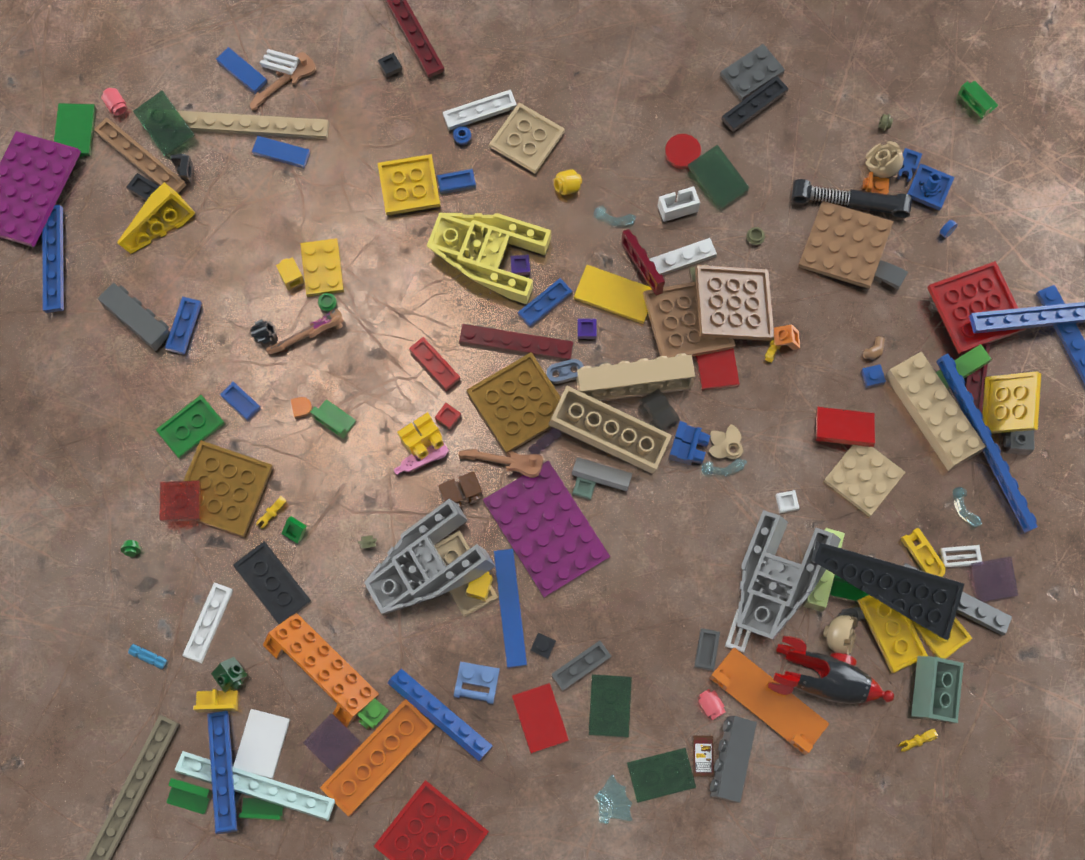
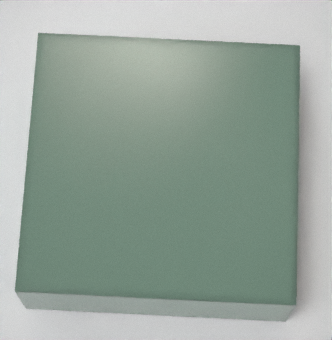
M577 477L572 495L591 501L596 482Z

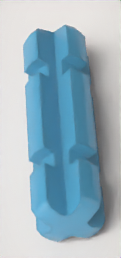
M132 644L128 651L130 655L151 665L154 664V666L163 669L167 662L165 658L146 649H141V647Z

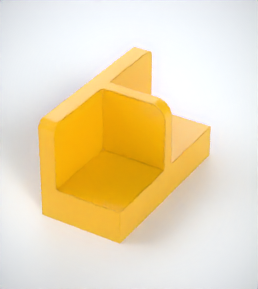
M212 689V691H196V705H193V710L197 713L238 711V691L230 690L225 693L217 689Z

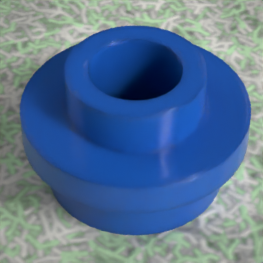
M458 127L453 132V138L459 144H466L471 139V131L467 127Z

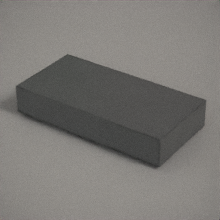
M700 629L694 668L714 671L720 637L719 631Z

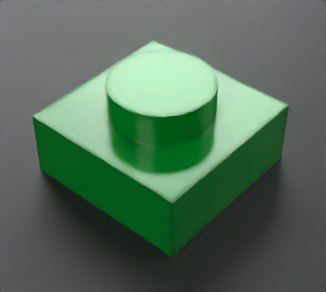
M290 516L286 520L281 534L298 544L302 540L307 526Z

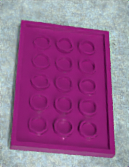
M18 131L15 132L0 162L1 238L31 247L35 246L81 153L78 148Z
M549 460L543 463L541 472L537 477L532 478L523 475L483 499V503L543 598L548 597L611 557Z

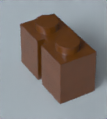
M474 471L459 476V481L455 482V479L438 485L443 501L445 502L450 498L460 508L468 502L470 504L476 503L483 497V491Z

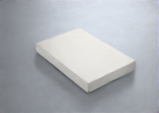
M251 709L233 767L273 779L290 719Z

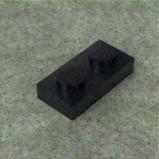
M137 173L126 188L147 201L159 186Z

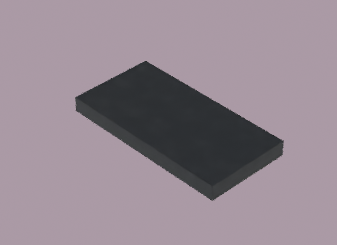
M265 541L233 564L278 624H281L290 616L299 613L312 602Z

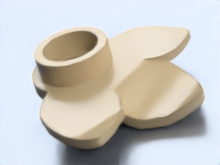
M731 424L726 433L711 431L710 438L714 446L709 449V453L713 457L718 459L727 457L735 460L742 455L741 433L734 425ZM735 448L736 453H731L729 449Z

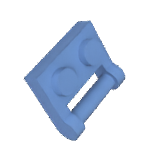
M460 662L454 697L460 698L461 696L493 704L500 668ZM462 685H475L490 688L489 693L462 689Z

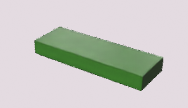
M980 344L954 361L958 374L965 378L991 362L992 359ZM941 370L937 371L936 374L939 376L945 387L948 389L949 385L947 384Z

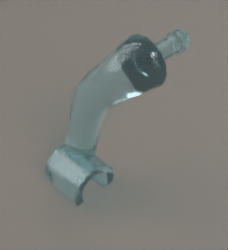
M599 206L594 211V216L597 219H604L615 226L632 225L636 219V216L632 214L618 218L612 217L606 213L607 209L604 206Z
M736 459L725 468L713 467V462L707 461L702 464V473L728 476L742 470L747 461Z
M962 487L953 489V496L957 501L960 515L974 527L981 525V518L968 511L965 506L963 497L967 496L966 489Z

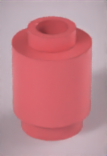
M107 88L103 91L101 99L111 113L119 116L127 110L126 102L116 88Z
M708 689L699 695L701 699L698 702L706 715L710 716L712 720L726 712L725 706L715 690L711 692Z

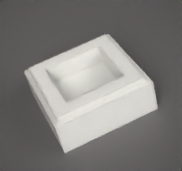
M795 490L775 495L780 514L800 509Z

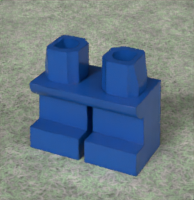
M680 421L668 460L691 465L692 462L702 464L706 452L696 450V446L699 444L707 447L710 435L701 432L702 428L700 427L695 428Z

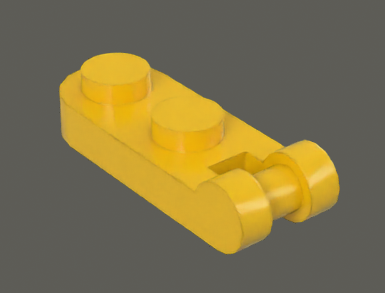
M919 528L914 529L910 535L906 534L901 537L902 543L908 548L923 572L941 577L944 576L945 566ZM918 540L920 544L915 546L913 541Z

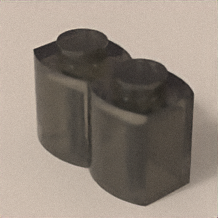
M659 388L639 400L638 409L643 417L647 416L650 420L649 425L665 432L679 423V416Z

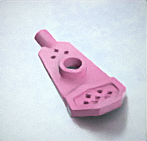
M445 443L439 449H435L431 445L426 448L429 454L422 461H418L420 458L411 454L401 462L400 466L393 470L396 475L403 471L410 472L434 460L444 458L449 450Z

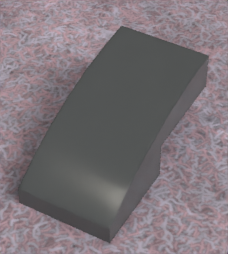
M880 260L873 280L879 283L883 281L899 289L908 271Z

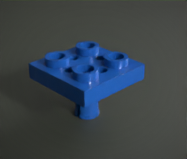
M920 163L907 194L912 197V200L940 211L955 177Z

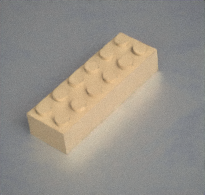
M922 351L888 371L885 376L948 471L982 452L986 447Z
M682 353L670 358L660 356L654 360L643 358L637 362L622 361L616 365L605 363L593 368L591 366H583L577 369L576 382L578 391L597 400H607L691 389L695 379L692 355Z
M566 386L548 424L652 474L656 471L672 436L569 386Z

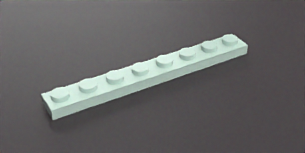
M182 751L175 771L212 784L210 760ZM233 767L234 791L326 821L329 820L335 804L334 799Z

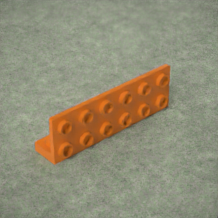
M297 613L287 618L268 633L263 646L276 659L282 655L283 651L293 659L337 703L332 715L346 728L353 722L357 713L379 695Z
M736 648L730 651L709 678L804 755L811 751L815 742L829 725L825 719L792 693L782 695L769 689V682H778L774 681L770 675Z

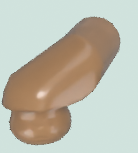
M876 337L874 346L863 351V357L870 360L880 357L883 353L885 338Z

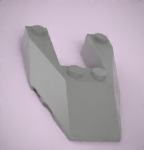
M450 498L403 532L400 536L401 539L395 547H391L387 552L388 556L385 560L377 565L364 582L381 614L384 615L440 596L481 577L495 567L487 551L478 544L449 565H445L434 545L468 521L459 505Z
M763 510L741 567L743 573L742 581H740L741 600L738 607L737 626L774 640L811 594L826 569L811 561L816 542L838 547L841 539L834 533L815 528L802 564L775 556L788 521L780 515Z

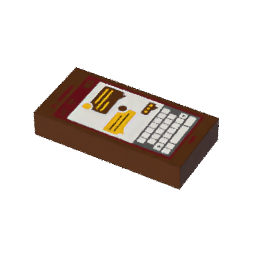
M693 735V777H714L713 736Z

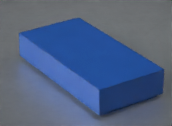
M473 169L437 175L440 195L476 188Z
M234 381L220 394L247 421L261 408Z

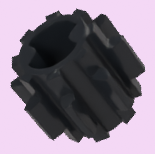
M263 319L255 322V325L250 329L254 341H258V343L263 342V344L270 342L271 338L276 334L272 322H268V320L263 321Z

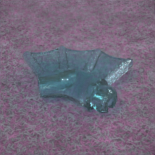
M613 774L609 777L602 790L594 796L599 802V823L609 824L610 818L632 821L630 814L632 802L626 796V787L620 785Z

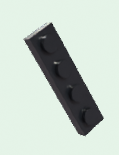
M776 76L725 113L721 120L734 132L787 93L789 88Z

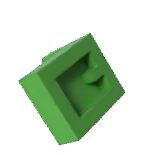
M374 698L362 712L357 714L360 718L358 722L366 729L371 727L374 730L390 711Z

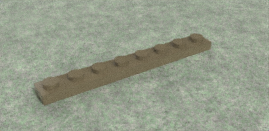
M159 715L85 860L111 859L179 723Z

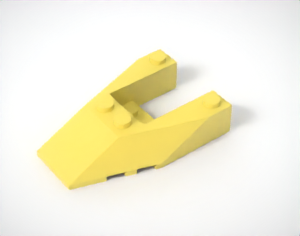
M439 213L427 247L473 281L511 300L527 304L533 289V280L498 268L507 244L545 255L551 240V230L499 213L494 215H482V213H475L474 215Z

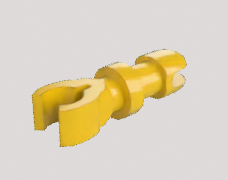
M774 340L770 342V347L765 354V360L771 363L775 358L777 349L781 347L776 346Z
M280 496L270 508L266 509L267 512L257 520L256 526L261 521H264L260 529L264 528L268 521L277 515L276 512L283 506L286 500Z
M934 728L920 736L918 734L914 735L913 739L902 741L899 747L906 745V747L901 749L902 752L911 750L912 747L923 746L924 742L937 739L938 734Z

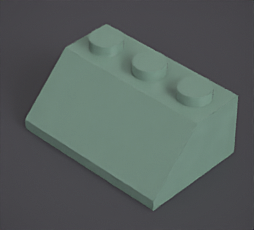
M918 656L911 716L958 723L964 663L939 657Z

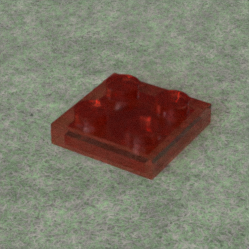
M199 480L160 482L159 520L161 522L200 520L201 482Z

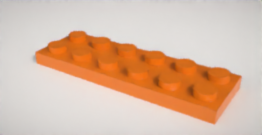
M405 699L330 776L320 789L329 798L334 799L335 804L350 817L435 726Z

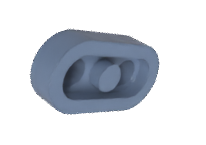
M577 359L555 363L547 368L546 375L553 384L577 379V372L573 373L571 369H580L583 367V364ZM553 373L559 374L558 377H553L552 375Z

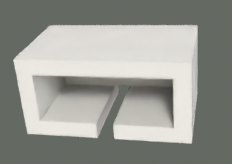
M694 186L678 191L676 203L675 192L659 196L658 208L663 222L696 213L699 210L700 201Z

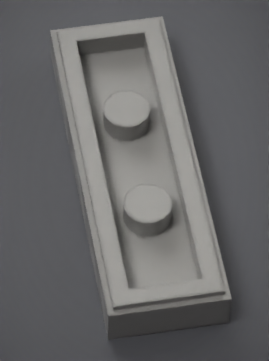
M577 457L572 470V475L624 491L628 490L633 474Z

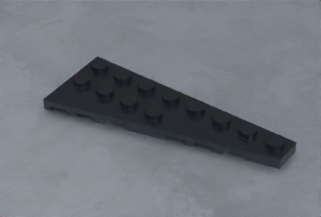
M816 542L811 561L946 640L949 639L964 583Z

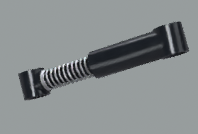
M805 179L794 180L791 200L799 204H805L810 200L815 199L816 201L818 199V201L822 200V202L825 200V202L831 201V203L835 202V204L836 202L838 204L844 203V205L847 204L848 208L890 213L897 218L909 217L912 197L908 194L888 195L850 189L848 192L846 190L837 191V189L830 188L827 190V188L824 189L823 187H814L810 181Z

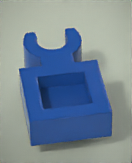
M907 148L904 149V161L897 179H900L902 174H906L908 176L907 182L911 180L913 176L912 171L916 172L922 153Z

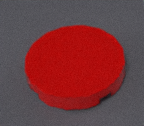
M677 134L671 137L666 144L665 157L675 168H691L700 159V143L691 135Z

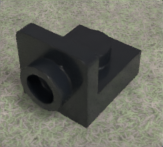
M182 153L171 155L172 163L174 166H178V176L185 183H191L193 163L189 155Z

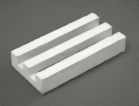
M268 49L266 51L267 55L263 56L264 60H261L260 64L262 67L292 75L300 60L298 57Z
M980 545L939 549L941 553L940 558L945 568L982 565ZM976 551V554L946 556V553ZM977 558L976 561L947 563V560Z
M737 609L725 647L736 648L741 653H744L751 631H746L742 646L739 647L738 643L743 628L739 627L735 642L731 644L738 621Z

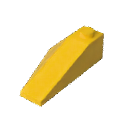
M164 182L150 195L117 243L131 254L150 244L154 238L160 235L163 237L167 235V231L183 226L195 214V211L176 191Z

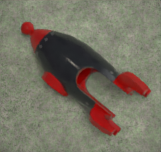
M783 636L782 642L791 646L777 645L776 651L785 654L786 660L813 669L820 677L815 678L785 671L784 675L775 673L773 680L778 683L769 682L768 688L777 693L788 695L793 692L795 687L813 696L845 704L866 703L879 698H883L886 702H891L894 699L893 692L890 690L884 692L870 675L856 666L857 661L852 656L843 653H831L828 656L806 651L807 646L802 639L791 636Z

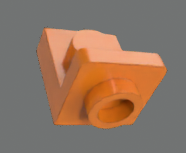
M869 172L867 178L863 180V189L867 192L888 194L889 178L873 177V172Z
M792 324L775 327V345H788L792 350L800 349L799 331Z

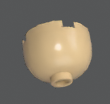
M888 141L887 145L882 146L880 143L873 147L867 153V161L865 163L870 172H873V175L887 178L895 175L902 168L904 158L899 145L896 142Z
M848 615L837 616L831 621L830 625L825 626L823 635L827 637V644L833 652L851 654L856 639L853 627L858 625L857 617Z

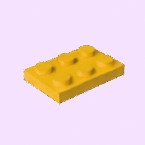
M338 239L300 243L307 297L320 296L324 293L335 294L344 292Z

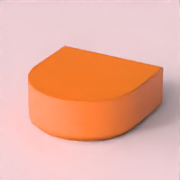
M305 397L291 399L295 419L306 417L310 414L312 404L309 399Z

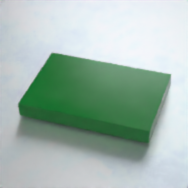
M58 103L54 142L78 148L81 151L79 156H90L96 111L95 104Z
M200 395L159 426L156 431L180 460L197 447L200 440H206L224 426L225 423L205 398Z

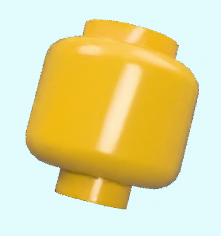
M573 169L557 173L554 179V187L562 195L578 192L580 184H582L581 175L577 174Z

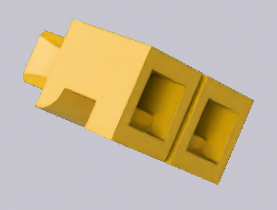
M428 412L413 421L414 425L411 422L397 431L400 440L413 456L416 455L421 460L429 454L426 449L427 447L433 445L435 449H439L444 446L439 428L435 425Z

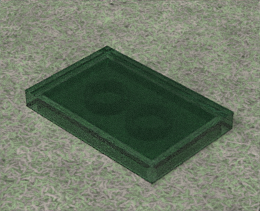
M163 90L133 111L164 156H168L195 136Z
M718 144L688 164V168L719 209H722L750 189Z
M592 674L588 736L629 738L632 677Z
M686 748L627 762L637 803L696 788Z

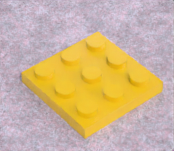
M432 154L378 163L386 215L441 207Z
M1037 371L985 377L982 420L985 426L989 427L991 433L1038 430L1041 373Z

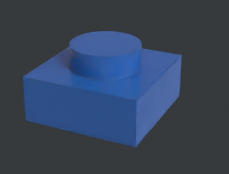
M881 364L862 368L861 372L866 388L886 383Z

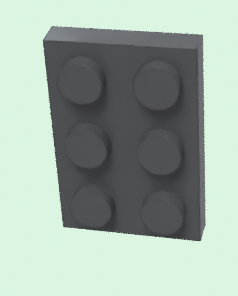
M762 44L722 70L720 75L740 100L743 101L774 77L784 74L785 69L767 47Z

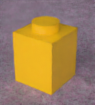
M293 257L283 259L276 265L287 290L305 283Z
M486 572L481 577L469 582L466 590L468 597L486 602L493 580L492 575H489L490 572Z

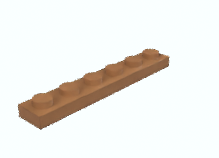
M107 117L94 129L97 135L159 186L165 182L177 193L186 186V183Z

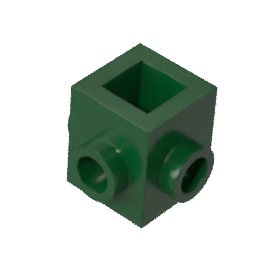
M235 657L219 663L211 673L224 693L232 689L233 691L238 690L243 686V681L248 676Z

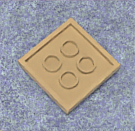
M518 103L489 143V146L536 174L564 134L565 129L525 105Z
M852 445L825 478L824 482L870 517L906 472L875 448Z

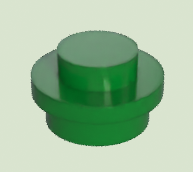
M324 293L319 297L318 306L321 310L331 311L336 307L337 301L333 294Z
M126 540L121 546V552L128 557H133L141 552V547L137 541Z

